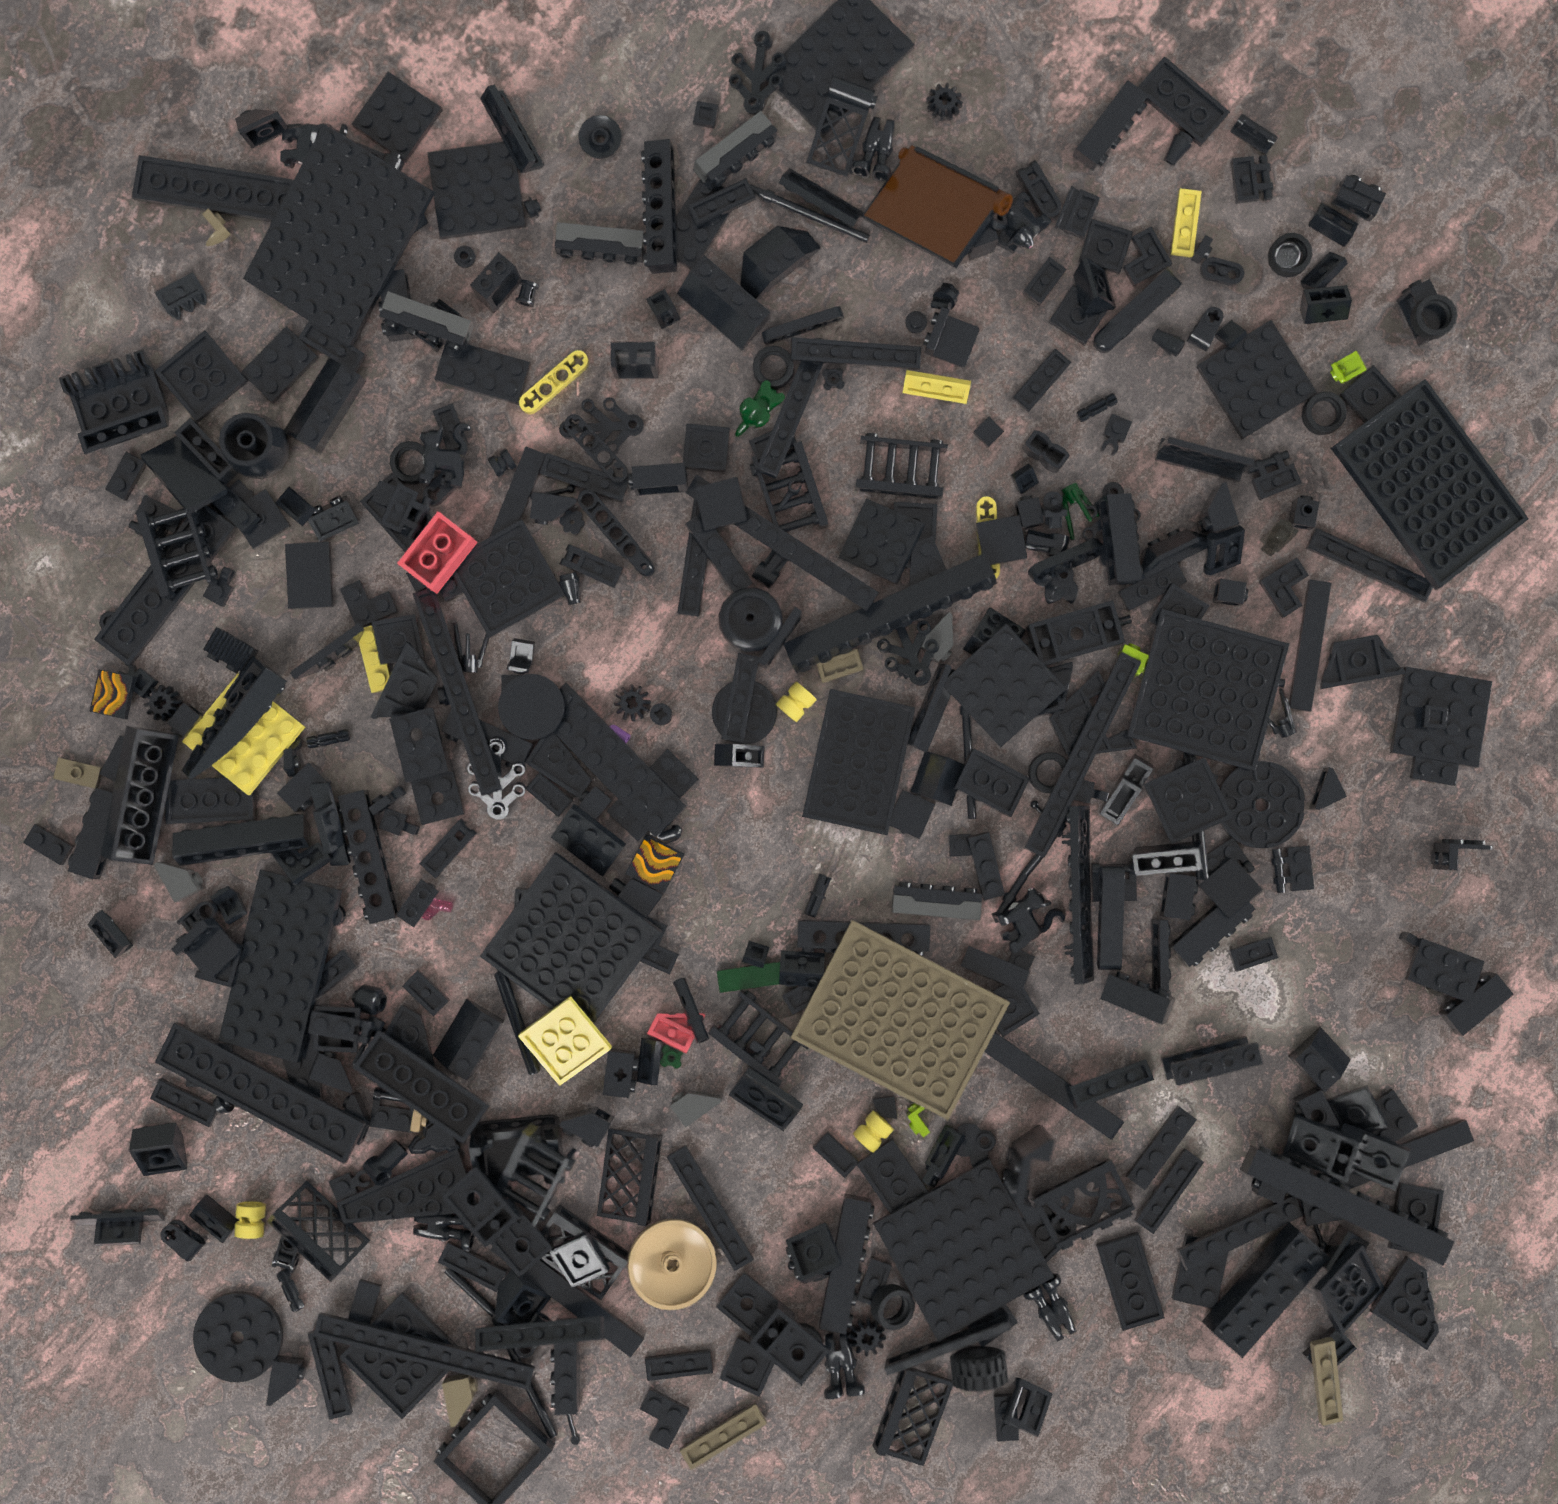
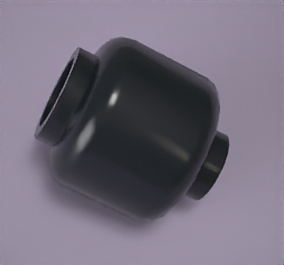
M364 984L353 993L352 1002L354 1007L361 1008V1013L374 1016L385 1009L387 996L383 989Z

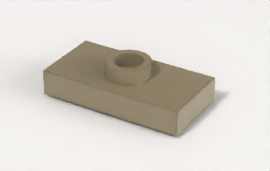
M858 649L851 650L846 654L836 655L829 662L816 664L822 683L864 670Z
M58 758L53 779L96 789L99 787L101 779L99 773L103 767Z

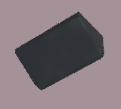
M1322 202L1308 224L1312 229L1343 247L1351 240L1359 225Z
M209 1195L204 1196L189 1215L221 1243H224L235 1230V1223L239 1221Z

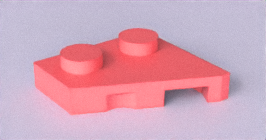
M685 1013L657 1014L647 1032V1035L687 1054L695 1038L691 1026L687 1025L686 1021L688 1019Z

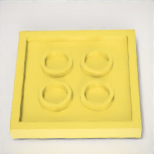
M571 996L518 1035L559 1086L604 1055L612 1047Z

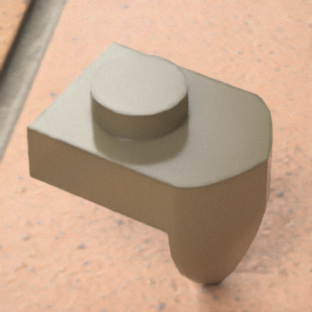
M207 209L202 213L216 230L207 240L206 246L219 244L231 235L224 227L226 221L218 212L213 214Z

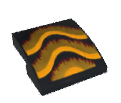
M98 669L89 712L128 720L137 677Z
M646 834L625 874L665 894L685 853Z

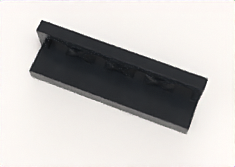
M495 84L487 86L480 100L520 173L541 169L544 163L504 90L498 91Z
M938 664L910 731L909 746L926 753L928 752L951 696L944 685L948 676L955 671L952 669V666Z

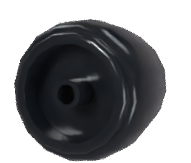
M254 413L234 415L225 422L220 431L219 443L224 458L236 472L247 478L264 479L274 476L283 469L289 458L290 444L286 432L278 422L265 415Z
M756 587L741 588L731 593L722 603L718 614L719 629L724 639L734 648L744 652H758L767 648L776 639L783 625L782 610L777 600L767 591ZM749 617L755 618L752 622H748L746 619Z

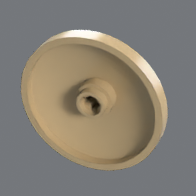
M665 1219L648 1226L635 1239L628 1256V1275L636 1293L646 1303L663 1310L682 1309L697 1302L710 1288L716 1273V1254L710 1239L698 1226L681 1219Z

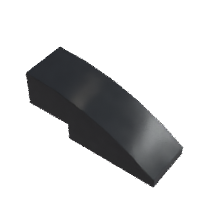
M1134 754L1100 811V815L1119 825L1141 792L1143 784L1153 771V764Z

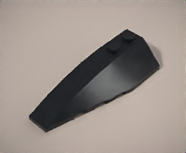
M254 656L250 658L223 697L226 699L222 709H216L213 715L216 717L213 725L209 728L206 727L204 730L202 744L195 746L185 763L182 772L187 778L192 780L222 758L247 735L263 714L270 710L273 700L283 692L287 682L281 675Z

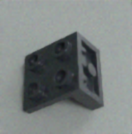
M990 607L963 650L972 655L1006 623L1021 639L1026 630Z

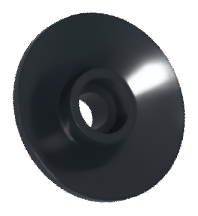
M596 115L588 118L582 124L578 139L582 150L587 155L597 159H604L612 156L619 149L622 134L619 125L612 118ZM599 137L605 138L602 143L597 142V139Z

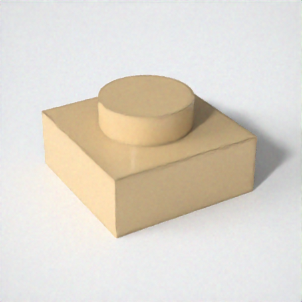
M413 1110L410 1131L420 1132L423 1126L426 1127L428 1119Z

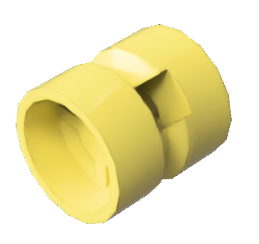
M795 681L788 690L789 696L783 695L776 705L797 723L804 715L803 708L811 707L817 699Z
M873 1110L865 1119L866 1125L858 1126L853 1135L867 1149L874 1153L882 1143L881 1138L887 1139L894 1131V1128Z
M248 1201L236 1204V1218L239 1221L235 1223V1237L255 1239L264 1236L265 1223L262 1219L266 1213L265 1203Z

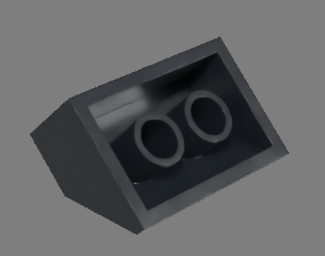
M466 998L433 1056L448 1070L467 1081L474 1073L505 1020Z

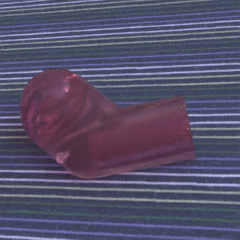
M434 899L422 918L424 920H431L439 911L451 913L453 902Z

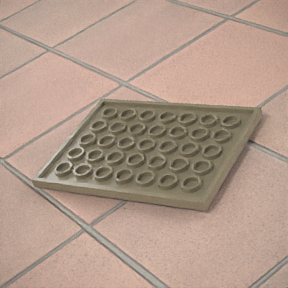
M851 920L823 977L794 1029L791 1039L949 1120L1010 1002L868 927Z

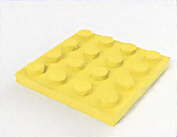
M239 674L234 677L203 715V718L182 741L190 749L194 750L196 745L202 744L204 730L206 727L209 728L213 725L216 718L213 715L216 709H222L226 699L223 697ZM273 701L270 710L263 714L247 735L212 766L247 795H251L282 757L283 750L291 746L305 726Z

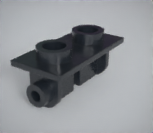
M1244 114L1240 115L1230 131L1265 155H1267L1278 136Z
M421 879L396 916L412 927H415L439 891L435 889L433 884Z

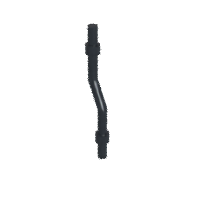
M1066 814V816H1065V818H1064V820H1063V822H1062V824H1061V826H1060V828H1059V830H1058V832H1057V834H1056V836H1055V838H1054V840H1053L1051 846L1053 845L1054 841H1055L1056 838L1058 837L1059 833H1063V831L1065 830V828H1066V826H1067V825H1066V822H1067V814ZM1036 854L1021 871L1009 892H1006L1001 899L1003 902L996 912L1003 913L1012 903L1016 902L1017 894L1029 875L1041 862L1042 857Z

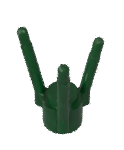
M1077 483L1061 490L1063 494L1062 504L1067 509V516L1065 517L1071 540H1074L1075 537L1068 503L1070 505L1078 503L1088 521H1092L1082 500L1087 506H1092V503Z

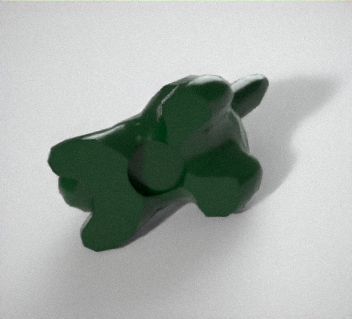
M765 380L760 385L753 398L748 397L741 403L739 410L743 421L735 432L736 437L741 436L750 426L754 428L764 426L769 421V412L785 399L783 393H777L773 388H770L771 383L768 380Z

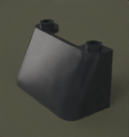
M548 1114L479 1122L471 1133L468 1148L472 1169L478 1166L496 1188L522 1133L530 1123L538 1127L535 1136L538 1137L537 1140L563 1154L559 1117ZM533 1147L531 1149L528 1148L527 1153L529 1157L554 1172H558L561 1166L560 1163ZM525 1164L523 1166L520 1165L518 1168L521 1170V1174L525 1176L541 1175ZM565 1174L560 1183H565ZM543 1176L546 1183L552 1184V1180Z

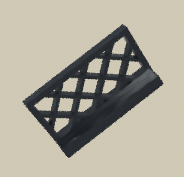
M1172 437L1160 439L1155 457L1156 461L1235 482L1241 481L1242 473L1251 468L1255 460Z
M615 1128L608 1129L597 1209L598 1217L637 1223V1225L645 1227L651 1223L663 1135H651ZM614 1134L621 1135L626 1141V1144L619 1149L613 1143ZM637 1138L646 1139L645 1149L640 1153L631 1143ZM627 1145L636 1155L628 1162L619 1152ZM615 1154L623 1163V1166L616 1171L610 1165V1158ZM636 1158L642 1164V1171L637 1175L629 1166V1163ZM624 1167L633 1177L625 1184L616 1174ZM612 1176L620 1185L613 1193L607 1187V1180ZM633 1180L639 1186V1193L634 1197L626 1188V1185ZM621 1189L630 1199L622 1206L614 1197V1194ZM609 1198L617 1207L612 1213L603 1211L604 1202ZM630 1202L636 1208L635 1217L628 1216L623 1210V1207Z
M307 1180L267 1220L283 1238L330 1282L370 1242L353 1224H343L344 1232H333L332 1221H340L343 1224L340 1212ZM305 1188L312 1194V1202H301V1192ZM287 1206H297V1217H289L283 1210ZM301 1206H312L313 1217H301ZM316 1206L326 1207L328 1209V1217H317ZM301 1221H313V1232H304L301 1229ZM317 1221H328L329 1232H317ZM334 1236H344V1248H333ZM348 1236H356L362 1244L359 1247H349ZM317 1237H329V1248H321L317 1244ZM333 1252H345V1262L341 1266L334 1260Z
M559 1205L541 1231L543 1235L547 1233L546 1238L552 1245L553 1240L563 1239L566 1242L568 1241L567 1238L577 1237L588 1231L599 1251L605 1257L606 1262H612L618 1266L615 1272L602 1274L589 1280L588 1283L585 1282L579 1285L599 1300H602L620 1272L627 1265L629 1252ZM552 1223L561 1227L562 1235L551 1236L550 1226ZM550 1252L541 1258L542 1261L563 1274L553 1257H549L551 1256ZM603 1279L604 1289L600 1292L594 1288L592 1280Z
M912 1367L899 1371L872 1445L875 1452L884 1457L889 1455L924 1466L953 1387L952 1380ZM916 1375L925 1378L927 1384L915 1389L913 1383ZM939 1383L945 1384L944 1392L936 1396L932 1387ZM930 1389L933 1398L922 1403L918 1394ZM916 1396L919 1405L908 1410L906 1407L907 1400ZM936 1402L937 1412L928 1417L924 1408ZM922 1409L926 1419L914 1424L910 1415ZM908 1417L912 1426L900 1432L898 1427L900 1420ZM928 1423L930 1426L929 1434L920 1438L917 1429ZM915 1431L918 1440L906 1445L903 1436ZM901 1438L904 1447L897 1451L890 1449L892 1442ZM921 1444L923 1451L920 1458L911 1456L909 1450Z

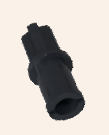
M820 873L813 890L809 892L811 895L804 910V914L814 918L818 913L822 900L826 899L824 896L832 878Z

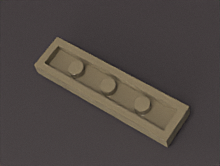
M1332 1337L1311 1341L1310 1347L1319 1422L1322 1426L1343 1421L1335 1341Z
M755 1402L681 1447L680 1453L692 1470L767 1424V1421Z

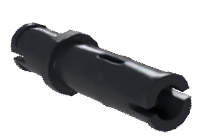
M686 978L675 980L673 985L687 1016V1025L691 1026L696 1042L703 1043L709 1040L710 1037L703 1023V1015L699 1014Z

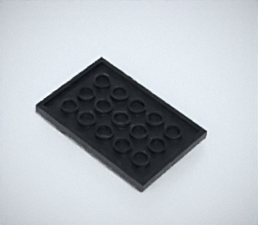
M837 0L783 53L787 60L786 65L779 68L773 74H779L783 78L784 84L775 91L817 130L834 76L873 89L914 48L915 44L871 0ZM782 57L778 58L776 63L781 62ZM776 79L774 81V84H777L779 82V79ZM829 104L827 114L830 121L842 116L839 107ZM842 109L844 114L850 112L848 110ZM825 117V120H824L823 125H825L826 123H828L826 117ZM838 120V121H836L835 123H833V124H832L833 127H834L840 120ZM830 125L821 129L820 135L822 137L831 130Z
M830 689L802 817L888 836L916 707Z

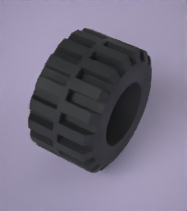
M981 1346L968 1347L958 1350L950 1356L952 1383L957 1389L970 1392L989 1391L999 1388L1008 1382L1006 1355L999 1348L984 1346L983 1348Z

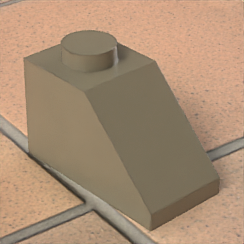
M466 1374L448 1376L442 1382L451 1427L456 1426L478 1391L476 1378Z

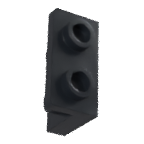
M341 495L329 500V504L314 507L316 511L308 519V522L320 542L359 524V520L349 503L347 495L341 497Z
M103 910L97 912L88 923L89 928L114 958L119 957L132 948L133 944Z
M781 950L779 984L807 986L809 988L817 987L824 975L825 953Z

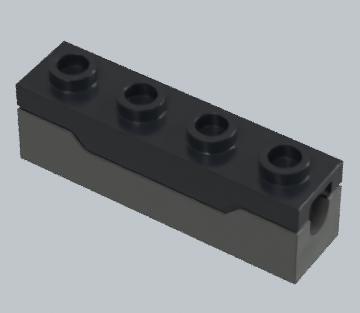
M760 111L696 159L693 171L709 190L714 186L719 187L731 173H738L744 163L748 160L750 162L755 160L761 150L772 147L776 142L778 130Z
M557 222L554 248L556 253L562 258L570 259L573 256H579L581 259L588 261L599 258L608 263H614L616 260H619L629 265H636L637 262L643 263L644 231Z
M387 292L379 314L384 325L389 328L397 329V327L405 329L404 332L417 337L420 334L425 336V339L429 342L438 344V341L445 343L447 348L458 351L459 348L466 351L474 329L471 320L391 292Z
M899 882V886L893 885L892 913L980 920L982 894L977 893L976 888H964L963 892L955 891L956 887L942 886V890L933 889L934 885L921 884L920 888L912 887V883Z

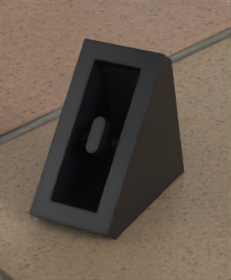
M1325 767L1322 769L1309 809L1320 810L1347 797L1333 768Z

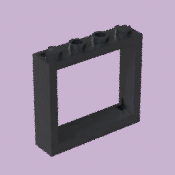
M497 1389L492 1395L489 1393L480 1402L482 1406L478 1411L473 1409L465 1419L467 1423L463 1427L459 1425L451 1433L452 1439L447 1444L443 1442L435 1451L437 1456L433 1461L478 1504H504L553 1451L555 1445L548 1436ZM495 1406L539 1448L491 1499L454 1465L447 1456L491 1408Z

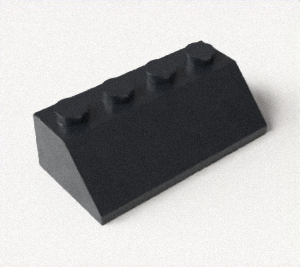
M705 255L692 268L677 292L681 299L741 351L770 320V311Z
M328 358L284 431L312 450L322 454L366 383V380L343 364Z

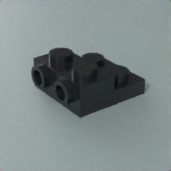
M822 1223L785 1240L787 1243L786 1253L789 1259L793 1260L795 1266L793 1268L794 1275L801 1283H809L825 1276V1273L843 1266L827 1223Z

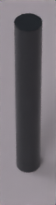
M449 1268L445 1270L444 1273L491 1317L495 1315L496 1308L463 1277Z

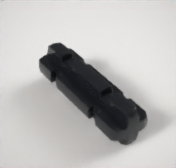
M1111 393L1105 396V399L1101 398L1088 405L1086 409L1078 410L1076 415L1080 422H1084L1090 416L1093 417L1107 410L1108 407L1116 405L1118 400L1115 394Z
M347 729L338 730V732L319 734L318 737L310 736L306 738L307 746L312 749L319 747V745L326 746L339 743V741H349L350 733Z
M283 1269L276 1276L278 1281L282 1282L281 1287L287 1301L291 1302L289 1306L292 1312H297L304 1307V1303L298 1297L300 1294L294 1280L290 1279L291 1274L289 1270Z

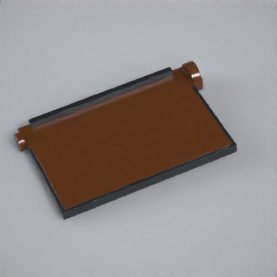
M911 145L909 149L903 147L898 155L901 161L891 173L890 179L886 180L862 214V218L957 268L995 213L1003 216L1009 211L1013 201L1012 195L999 189L998 186L918 146Z

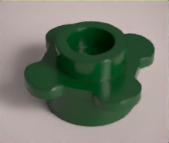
M665 1045L662 1048L663 1058L660 1060V1064L663 1067L673 1066L675 1069L680 1068L682 1065L680 1059L683 1052Z

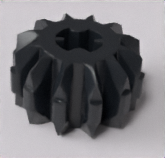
M947 82L944 88H942L938 83L936 90L930 89V96L926 98V103L929 104L927 111L933 112V119L940 116L941 122L944 121V117L951 121L953 115H959V108H962L963 102L960 101L962 94L956 93V86L950 89ZM942 100H946L947 105L942 104Z
M633 684L629 686L630 692L625 687H622L621 690L624 695L622 696L619 693L615 695L621 699V702H614V706H622L616 713L621 714L625 711L623 715L624 720H627L629 714H631L632 722L636 721L635 714H638L639 718L643 719L644 716L641 711L643 710L647 713L650 711L644 707V704H651V700H643L649 693L644 692L640 695L642 691L641 686H638L636 692H634ZM632 697H635L638 705L636 708L632 706L633 709H630L627 701L629 698L633 700Z
M159 685L158 689L152 687V695H145L149 702L143 704L145 707H150L147 714L153 715V719L156 721L161 719L163 722H168L169 717L171 718L175 711L179 709L177 707L178 704L183 703V700L177 699L180 696V692H173L174 687L172 686L166 688L165 685ZM164 700H166V704L161 706V702H164Z
M866 1317V1323H863L859 1318L857 1320L859 1326L852 1324L851 1329L854 1332L848 1334L849 1338L852 1339L850 1346L857 1347V1354L864 1350V1354L867 1357L869 1351L872 1350V1353L876 1355V1347L879 1349L884 1347L881 1341L886 1340V1335L882 1334L885 1329L883 1326H878L879 1323L876 1320L871 1324L870 1317ZM865 1333L871 1336L870 1340H867V1338L864 1337Z

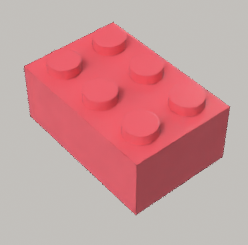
M437 512L397 564L438 594L478 542L440 512Z

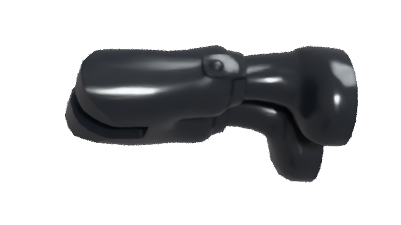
M874 116L865 141L862 143V149L865 153L863 159L854 161L851 170L854 174L868 179L871 173L873 156L877 152L878 158L873 168L872 178L876 181H886L890 179L892 173L891 169L886 166V161L894 150L892 144L895 120L887 119L883 131H880L881 118Z
M446 1214L414 1218L415 1222L424 1224L414 1225L413 1235L437 1239L441 1242L454 1238L461 1241V1247L464 1251L472 1249L475 1236L457 1215ZM448 1225H461L465 1229L452 1228Z
M1052 1273L1054 1277L1042 1284L1051 1300V1305L1045 1300L1040 1285L1023 1294L1026 1300H1034L1038 1305V1317L1044 1321L1046 1327L1058 1342L1064 1339L1059 1325L1063 1324L1069 1335L1077 1331L1068 1309V1302L1059 1296L1057 1287L1061 1284V1277L1057 1273Z
M847 1331L846 1334L839 1333L841 1351H836L834 1334H825V1346L830 1349V1352L826 1355L824 1365L831 1375L830 1384L824 1390L825 1399H837L844 1395L840 1367L843 1368L845 1374L846 1395L854 1397L865 1393L864 1385L858 1382L854 1374L857 1359L854 1357L852 1347L850 1346L851 1342Z

